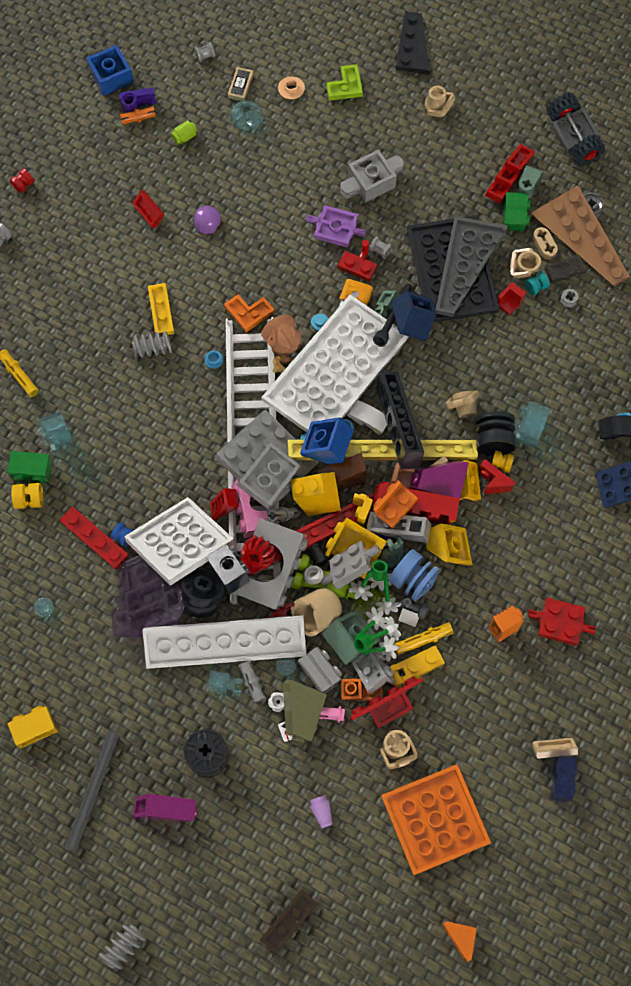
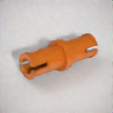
M151 106L140 110L137 108L132 112L120 114V119L128 118L121 121L122 125L136 121L140 123L141 120L155 118V112L148 114V112L154 111V107Z

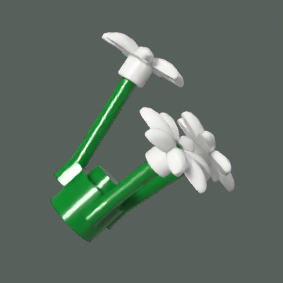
M377 560L372 563L371 570L367 571L364 581L359 580L358 585L350 582L353 588H349L348 591L355 593V599L361 596L364 601H367V596L372 597L373 594L368 591L370 586L366 584L368 581H373L371 588L379 586L380 591H385V597L382 598L383 602H376V606L379 607L377 612L385 610V614L388 615L390 610L398 612L396 607L401 606V603L395 602V597L390 599L389 586L392 584L388 579L391 574H387L388 565L386 562Z
M372 607V612H366V615L370 617L367 621L368 625L360 633L354 635L353 644L355 649L359 653H363V655L374 652L386 654L388 662L391 657L394 659L397 657L394 651L398 650L399 647L394 645L395 640L398 641L401 636L400 631L397 629L399 625L397 623L394 624L393 617H382L384 614L383 610L377 612L376 608ZM373 626L375 630H378L379 626L384 629L373 636L365 634ZM385 635L384 642L379 643L381 647L372 648L375 644V639Z

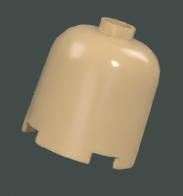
M325 588L317 589L295 600V605L291 607L292 616L303 615L304 632L307 636H316L325 630L335 619L340 618L342 613V605L338 596L333 591Z

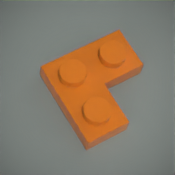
M239 294L224 303V308L246 333L275 313V309L264 297L251 306H248Z

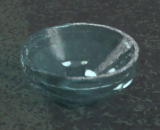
M249 100L240 101L231 110V120L239 129H253L261 122L262 112L259 105ZM245 106L251 108L247 113L241 111Z

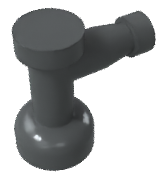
M405 597L402 598L401 606H399L401 609L406 608L417 613L421 620L426 618L430 607L426 604L416 605L411 602V599Z

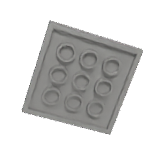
M264 410L219 450L214 457L240 481L270 442L288 455L287 442L288 440L296 439L272 415ZM294 460L301 466L291 479L305 477L319 461ZM290 481L287 483V485L284 487L281 493L277 496V498L274 500V502L271 504L268 510H271L289 491L292 490Z

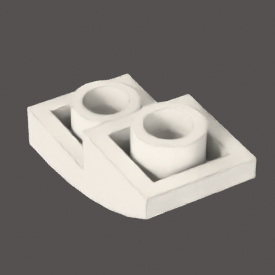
M359 400L356 401L347 413V416L359 425L365 424L379 435L383 433L387 426L384 413Z

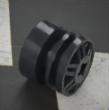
M490 411L482 413L475 418V431L478 434L476 437V450L478 453L494 456L495 450L501 451L502 455L510 454L516 450V435L514 433L516 427L513 414L504 411Z
M210 729L198 730L191 734L185 742V760L191 770L198 776L206 778L217 776L228 765L230 757L228 746L222 735ZM205 747H208L211 753H207V756L204 757L201 751H205Z

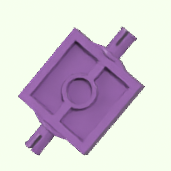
M324 205L319 217L308 214L306 222L316 224L315 239L347 248L354 235L365 237L366 230L356 228L358 214Z

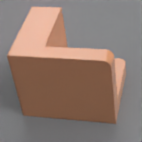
M396 463L391 483L396 484L399 480L404 487H410L411 476L415 469H400L399 463Z

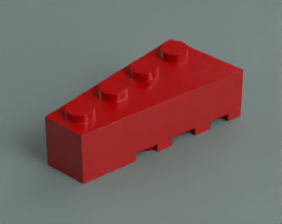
M382 482V484L380 483L376 486L371 509H374L373 506L379 498H383L387 494L386 491L392 483ZM405 487L418 497V501L406 513L407 516L427 517L430 523L436 525L441 523L449 525L456 521L460 498Z

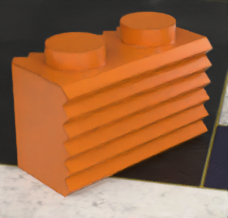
M514 606L507 607L500 614L493 616L489 624V630L497 642H500L519 630L524 617L518 608L515 609Z

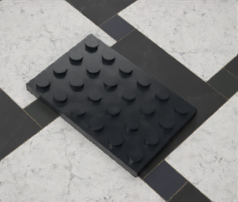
M475 215V216L463 217V218L478 220L477 215ZM454 219L407 225V233L421 296L433 300L435 310ZM488 261L454 316L436 314L434 322L499 312Z

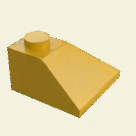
M442 523L431 527L429 542L425 543L427 550L445 562L467 566L473 565L466 528Z

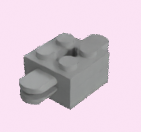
M378 149L348 164L349 179L341 182V195L348 199L359 193L363 200L367 202L395 188L397 174L403 171V159L396 155L386 160Z

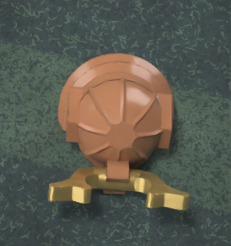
M280 315L273 318L265 325L261 332L262 338L267 341L272 352L278 355L272 361L274 365L273 373H283L286 368L281 364L290 365L294 358L289 355L294 354L302 346L301 331L297 330L296 321L290 315Z

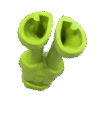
M303 554L292 588H325L333 591L339 598H346L348 600L350 597L355 599V593L348 591L349 588H353L350 582L339 589L333 585V581L325 586L321 582L313 585L308 584L304 579L305 570L312 565L310 564V557ZM322 570L324 573V577L330 573L328 571Z

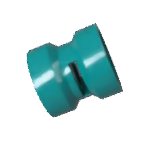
M542 271L536 273L535 277H529L524 281L527 291L533 296L539 293L541 289L544 290L550 286L548 277Z

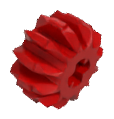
M255 535L245 541L241 554H243L242 559L247 561V565L250 564L253 569L258 568L260 570L271 565L276 553L273 551L275 546L269 544L270 540L265 541L263 536L258 538Z

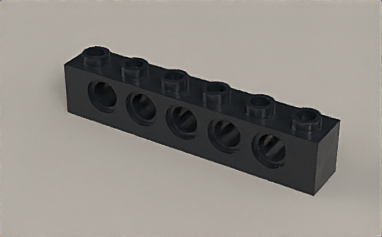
M380 372L376 390L400 469H419L424 450L399 373Z

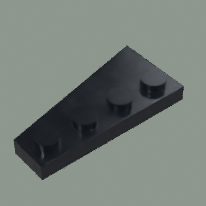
M405 11L396 62V70L429 75L422 13Z

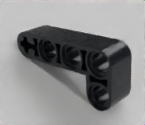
M616 415L598 420L599 437L601 440L631 437V415Z

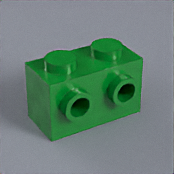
M11 451L7 473L16 482L27 480L42 484L43 482H49L53 461L49 454Z

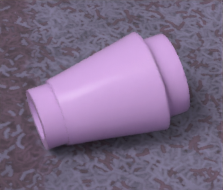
M323 795L310 800L311 806L309 807L321 828L332 825L329 799L327 800L326 796Z

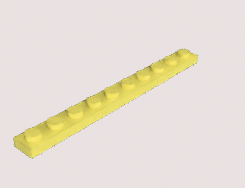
M288 440V456L291 459L313 460L300 454L304 440ZM350 440L344 458L362 453L363 460H398L392 440ZM421 440L424 450L422 460H439L442 456H445L448 460H477L478 458L476 440Z

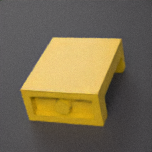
M346 518L342 523L338 522L333 531L336 534L334 538L331 537L327 542L325 548L328 550L325 555L329 557L331 554H340L361 540L366 545L367 550L378 545L382 552L387 541ZM379 552V553H377V554H375L374 556L371 557V560H370V567H371V568H372V563L378 560V558H379L381 552ZM367 572L362 574L360 577L365 579Z

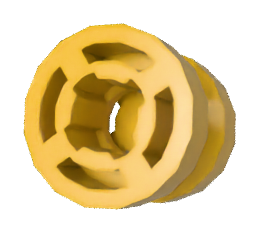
M495 450L492 465L497 469H502L503 472L509 473L514 455H502L501 451Z

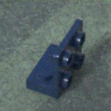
M631 461L596 472L604 508L631 501Z

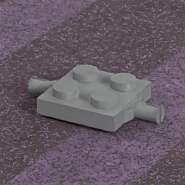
M362 540L351 545L348 549L329 560L330 573L323 577L321 583L325 586L333 581V585L337 589L343 587L371 570V557L381 552L378 545H375L367 550Z

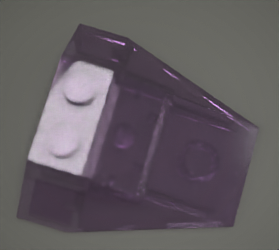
M140 555L123 562L118 583L120 586L119 596H116L115 599L117 603L116 612L112 615L114 636L143 638V628L171 626L178 623L185 608L183 592L178 582L169 585Z

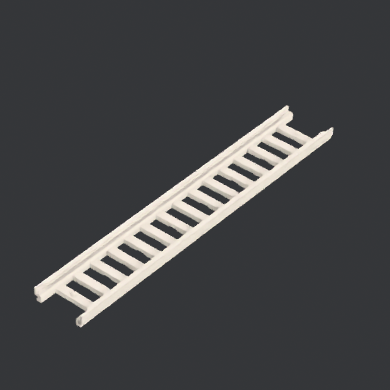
M226 318L227 438L229 442L235 437V427H246L255 419H235V410L269 409V414L275 419L276 410L262 400L234 401V393L266 392L275 382V373L272 372L274 368L272 363L274 353L268 343V350L233 351V343L267 341L262 338L261 334H233V321ZM268 358L267 367L234 368V360ZM268 375L269 383L234 384V376ZM228 471V488L232 489L236 478ZM279 502L272 509H278ZM251 506L256 511H269L265 506ZM233 510L229 513V535L234 539V545L229 547V549L241 552L244 543H237V534H243V532H240L239 525H236V516H239V514L236 513V510ZM280 562L264 569H274V579L281 573ZM274 579L259 580V581L269 582V581H272V580H274ZM230 594V604L238 605L237 594Z

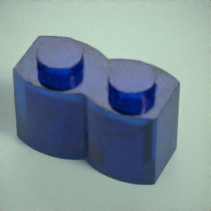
M560 755L553 764L552 773L554 781L551 785V797L554 801L569 802L574 797L576 786L573 778L577 772V761L574 757Z

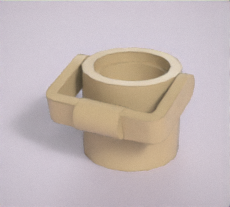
M401 730L389 732L383 741V748L379 749L387 768L390 770L406 766L411 761L417 759V751L411 738ZM411 748L413 755L406 756L409 749ZM387 757L396 760V762L390 764Z

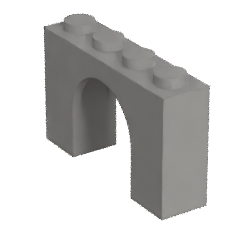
M259 518L253 537L255 535L258 538L263 536L265 541L270 540L269 543L275 545L281 551L284 560L283 569L277 578L269 582H262L249 577L250 582L233 593L279 610L286 603L287 596L285 594L287 589L291 588L294 577L292 575L294 570H297L300 565L301 559L299 556L301 551L306 549L308 540H306L307 535Z

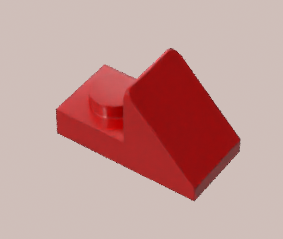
M486 459L481 463L479 468L480 475L485 480L491 481L484 491L485 494L511 492L515 485L513 480Z

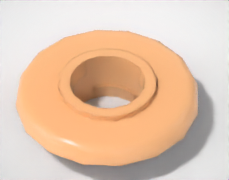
M293 76L282 79L278 85L280 95L290 100L299 98L305 90L303 81ZM290 85L295 86L294 89H289L287 87Z

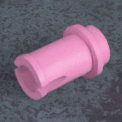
M340 706L339 708L323 707L319 719L338 720L337 722L340 723V721H344L345 709H341Z

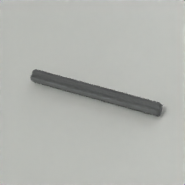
M109 731L106 735L64 847L66 851L76 853L119 738V734Z

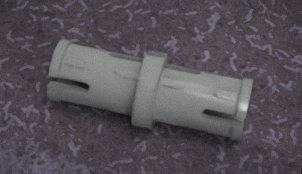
M279 507L275 510H269L267 515L272 516L267 517L270 522H286L289 519H296L299 514H294V512H298L295 507Z
M251 661L240 664L239 668L246 681L244 684L248 687L254 703L265 699L266 696L259 683L260 678L256 676Z

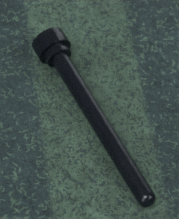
M406 284L401 295L406 291L410 292L412 285ZM392 309L382 330L377 331L373 337L374 344L379 347L386 346L389 340L388 333L396 319L393 312L394 309Z

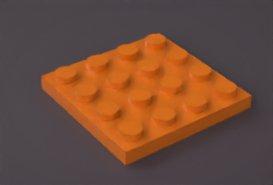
M457 764L381 795L413 876L491 844Z

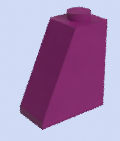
M454 461L415 469L410 481L412 484L410 488L460 498L469 462Z
M154 794L135 797L133 818L191 822L194 821L197 815L196 800Z

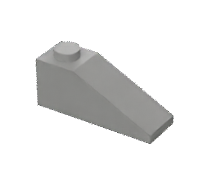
M370 512L367 530L394 538L400 537L403 540L428 543L431 523L427 517L405 515L392 529L379 519L374 512Z

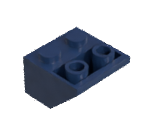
M406 291L392 301L399 334L425 341L436 317L433 300Z

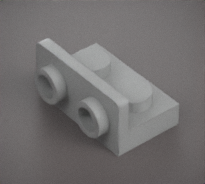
M381 652L369 653L367 655L362 653L351 662L367 691L371 694L387 681L392 685L396 683L393 678L394 672L384 663L385 657Z

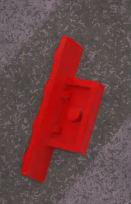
M412 676L404 681L405 685L402 687L394 686L386 691V696L382 698L376 696L369 700L370 705L364 708L361 705L351 711L352 715L348 716L349 719L353 721L369 712L378 729L414 709L405 691L423 681L422 678Z

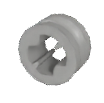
M566 289L561 296L562 305L568 308L575 306L578 300V293L573 289ZM570 296L573 297L572 301H569V299L567 300L566 297Z

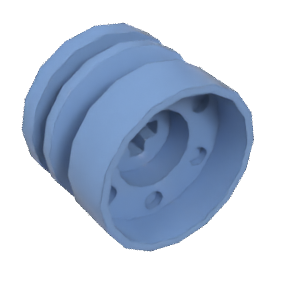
M412 549L400 561L388 581L398 589L407 584L408 587L405 594L408 596L415 590L411 599L416 602L433 586L440 569L435 566L428 572L432 563L429 561L422 567L421 563L424 557Z

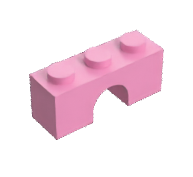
M236 479L232 489H236L239 508L235 509L236 513L240 516L239 530L243 532L244 538H250L254 535L259 518L269 521L267 519V511H256L250 506L249 502L255 501V499L237 486L239 481Z

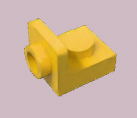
M355 493L352 502L358 505L355 517H357V524L364 527L373 500L365 494Z

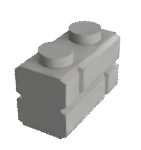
M316 647L300 658L298 664L319 692L326 694L341 683L340 676H342V673L336 665L331 666L328 661L330 657L324 649L320 651Z

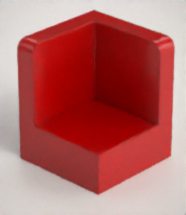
M511 282L498 296L499 308L508 315H511L524 301L526 292Z

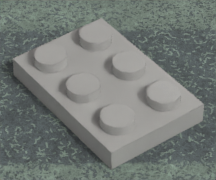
M270 442L241 478L237 486L268 509L301 465Z

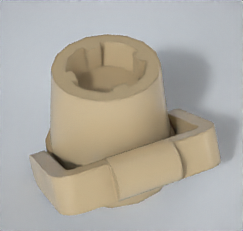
M433 86L425 99L426 113L429 116L444 117L455 101L454 94L446 92L441 86Z
M532 248L513 251L510 262L511 275L514 278L522 279L533 277L540 267V256Z
M463 391L454 394L446 402L447 408H456L458 418L476 416V400L480 396L479 391Z

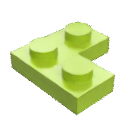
M357 64L341 66L342 81L326 82L329 101L363 97Z

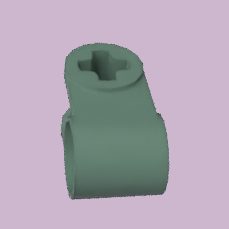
M526 165L519 181L517 193L528 194V199H531L536 187L540 183L543 171Z

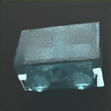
M529 401L527 407L523 406L520 413L522 421L521 423L517 422L515 426L516 441L536 448L551 408Z
M61 412L39 419L41 427H38L40 435L45 445H50L52 450L73 443Z

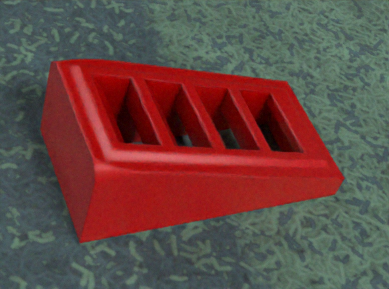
M223 489L209 503L212 520L217 521L239 508L236 489Z

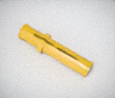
M8 350L0 351V360L6 366V371L14 376L29 397L37 395L39 389L22 370L20 363L13 359Z
M447 622L435 628L430 627L423 633L394 643V645L399 647L396 650L397 655L399 656L427 643L438 642V639L454 634L451 624Z

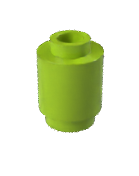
M187 120L175 127L170 134L177 145L180 143L184 144L196 136L197 128L193 122Z

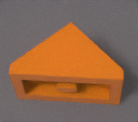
M448 921L441 924L464 961H471L477 928Z

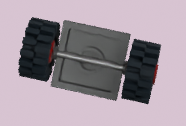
M563 93V96L559 95L557 99L554 98V102H550V106H547V113L553 121L552 127L567 153L571 152L577 165H589L592 161L595 162L597 158L599 159L600 155L604 154L605 146L584 107L581 108L574 93Z

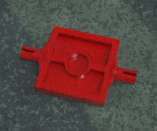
M546 598L541 612L531 609L528 612V618L539 620L538 636L570 645H578L582 632L594 635L596 626L584 624L585 607L552 598Z

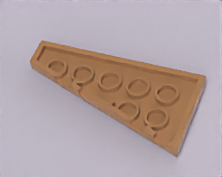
M579 186L574 187L531 212L534 218L540 221L574 253L595 269L613 287L630 278Z

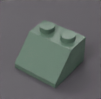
M355 610L335 619L322 632L328 644L332 646L345 665L362 654L354 647V635L360 633L368 623L358 610ZM370 628L365 634L373 636L375 632ZM379 638L375 639L373 647L381 641Z

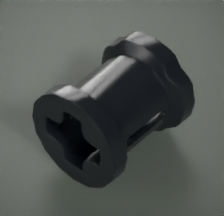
M321 542L314 543L306 549L307 554H310L315 562L314 566L318 567L330 560V557L325 555Z

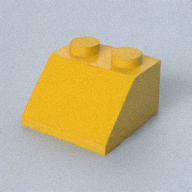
M335 472L290 480L293 499L307 516L341 511Z

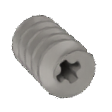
M163 331L162 337L156 332L155 338L149 333L148 339L141 334V339L138 340L135 335L132 341L135 359H137L138 353L141 358H144L145 352L148 357H151L152 351L156 356L159 355V350H161L163 355L166 354L167 349L172 353L170 338L166 331Z
M129 922L130 927L122 925L124 934L116 933L119 938L118 941L110 940L113 945L112 948L104 947L107 952L106 955L98 954L114 971H116L115 968L123 969L121 960L124 962L129 961L127 953L130 955L135 954L133 946L136 948L141 947L138 939L142 941L147 939L131 922Z

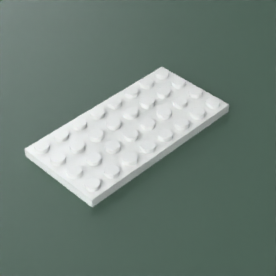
M349 295L265 392L261 400L305 432H308L311 422L338 417L343 418L408 340L409 336L399 334L397 326L393 324L388 333L389 340L386 346L379 347L374 344L373 337L375 333L382 330L387 319L352 295Z

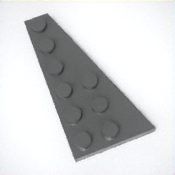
M455 216L435 310L436 314L454 316L505 234L508 226Z

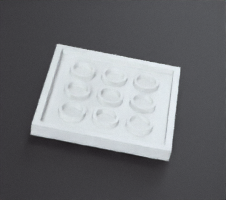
M188 497L124 536L126 542L169 585L174 584L208 562L206 557L225 544L228 547L234 545V539Z

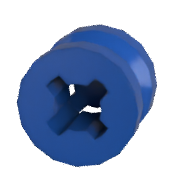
M120 522L112 531L111 538L118 540L120 545L126 546L128 543L124 536L134 530L132 528L128 529L123 522Z

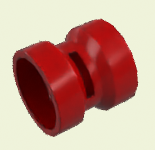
M24 168L18 172L17 176H13L9 180L19 193H23L28 185L31 186L35 182L31 174Z

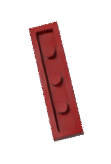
M73 506L59 519L66 528L115 570L129 557L127 552Z

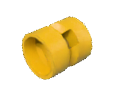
M30 483L27 487L25 484L12 485L11 496L14 509H25L28 505L31 508L43 507L44 497L41 483Z

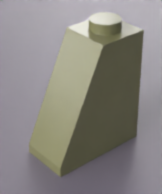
M293 680L284 681L286 735L291 736L292 741L300 744L312 741L327 695Z

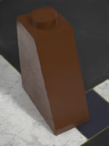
M362 453L346 458L342 463H334L317 470V474L335 472L337 490L363 485L366 482L367 470Z

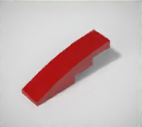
M519 144L506 160L504 167L497 174L494 182L486 191L485 196L500 204L504 200L506 192H510L523 173L535 151Z

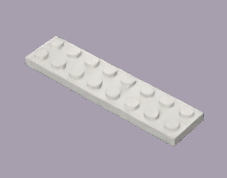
M303 615L148 627L142 630L146 669L303 657L306 655Z

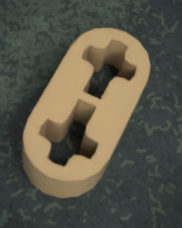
M537 228L532 238L536 248L543 259H554L558 250L555 241L546 228Z

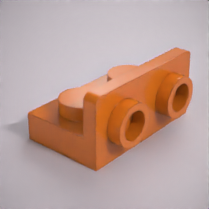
M399 480L396 484L392 483L386 491L387 494L383 498H379L373 506L374 514L392 529L418 501V497L406 489Z

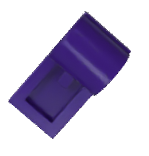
M153 87L119 93L124 113L132 112L137 108L139 110V106L156 104Z

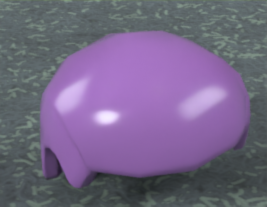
M200 207L194 215V227L200 233H214L218 225H220V213L214 207Z

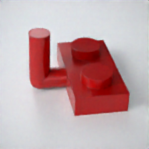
M362 241V251L359 256L345 251L338 263L337 269L370 282L377 270L378 264L366 260L369 253V241Z

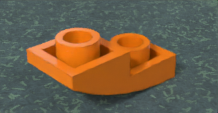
M341 679L342 700L369 701L376 696L383 697V685L371 694L367 691L361 679Z

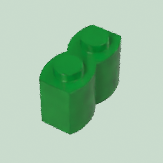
M506 192L503 225L508 226L507 230L525 231L526 226H529L530 215H527V210H530L531 200L528 199V194Z

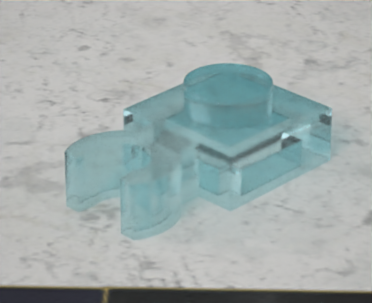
M211 670L206 690L227 695V691L231 690L234 694L240 695L241 690H237L234 687L237 683L243 684L244 681L241 678L230 680V674Z

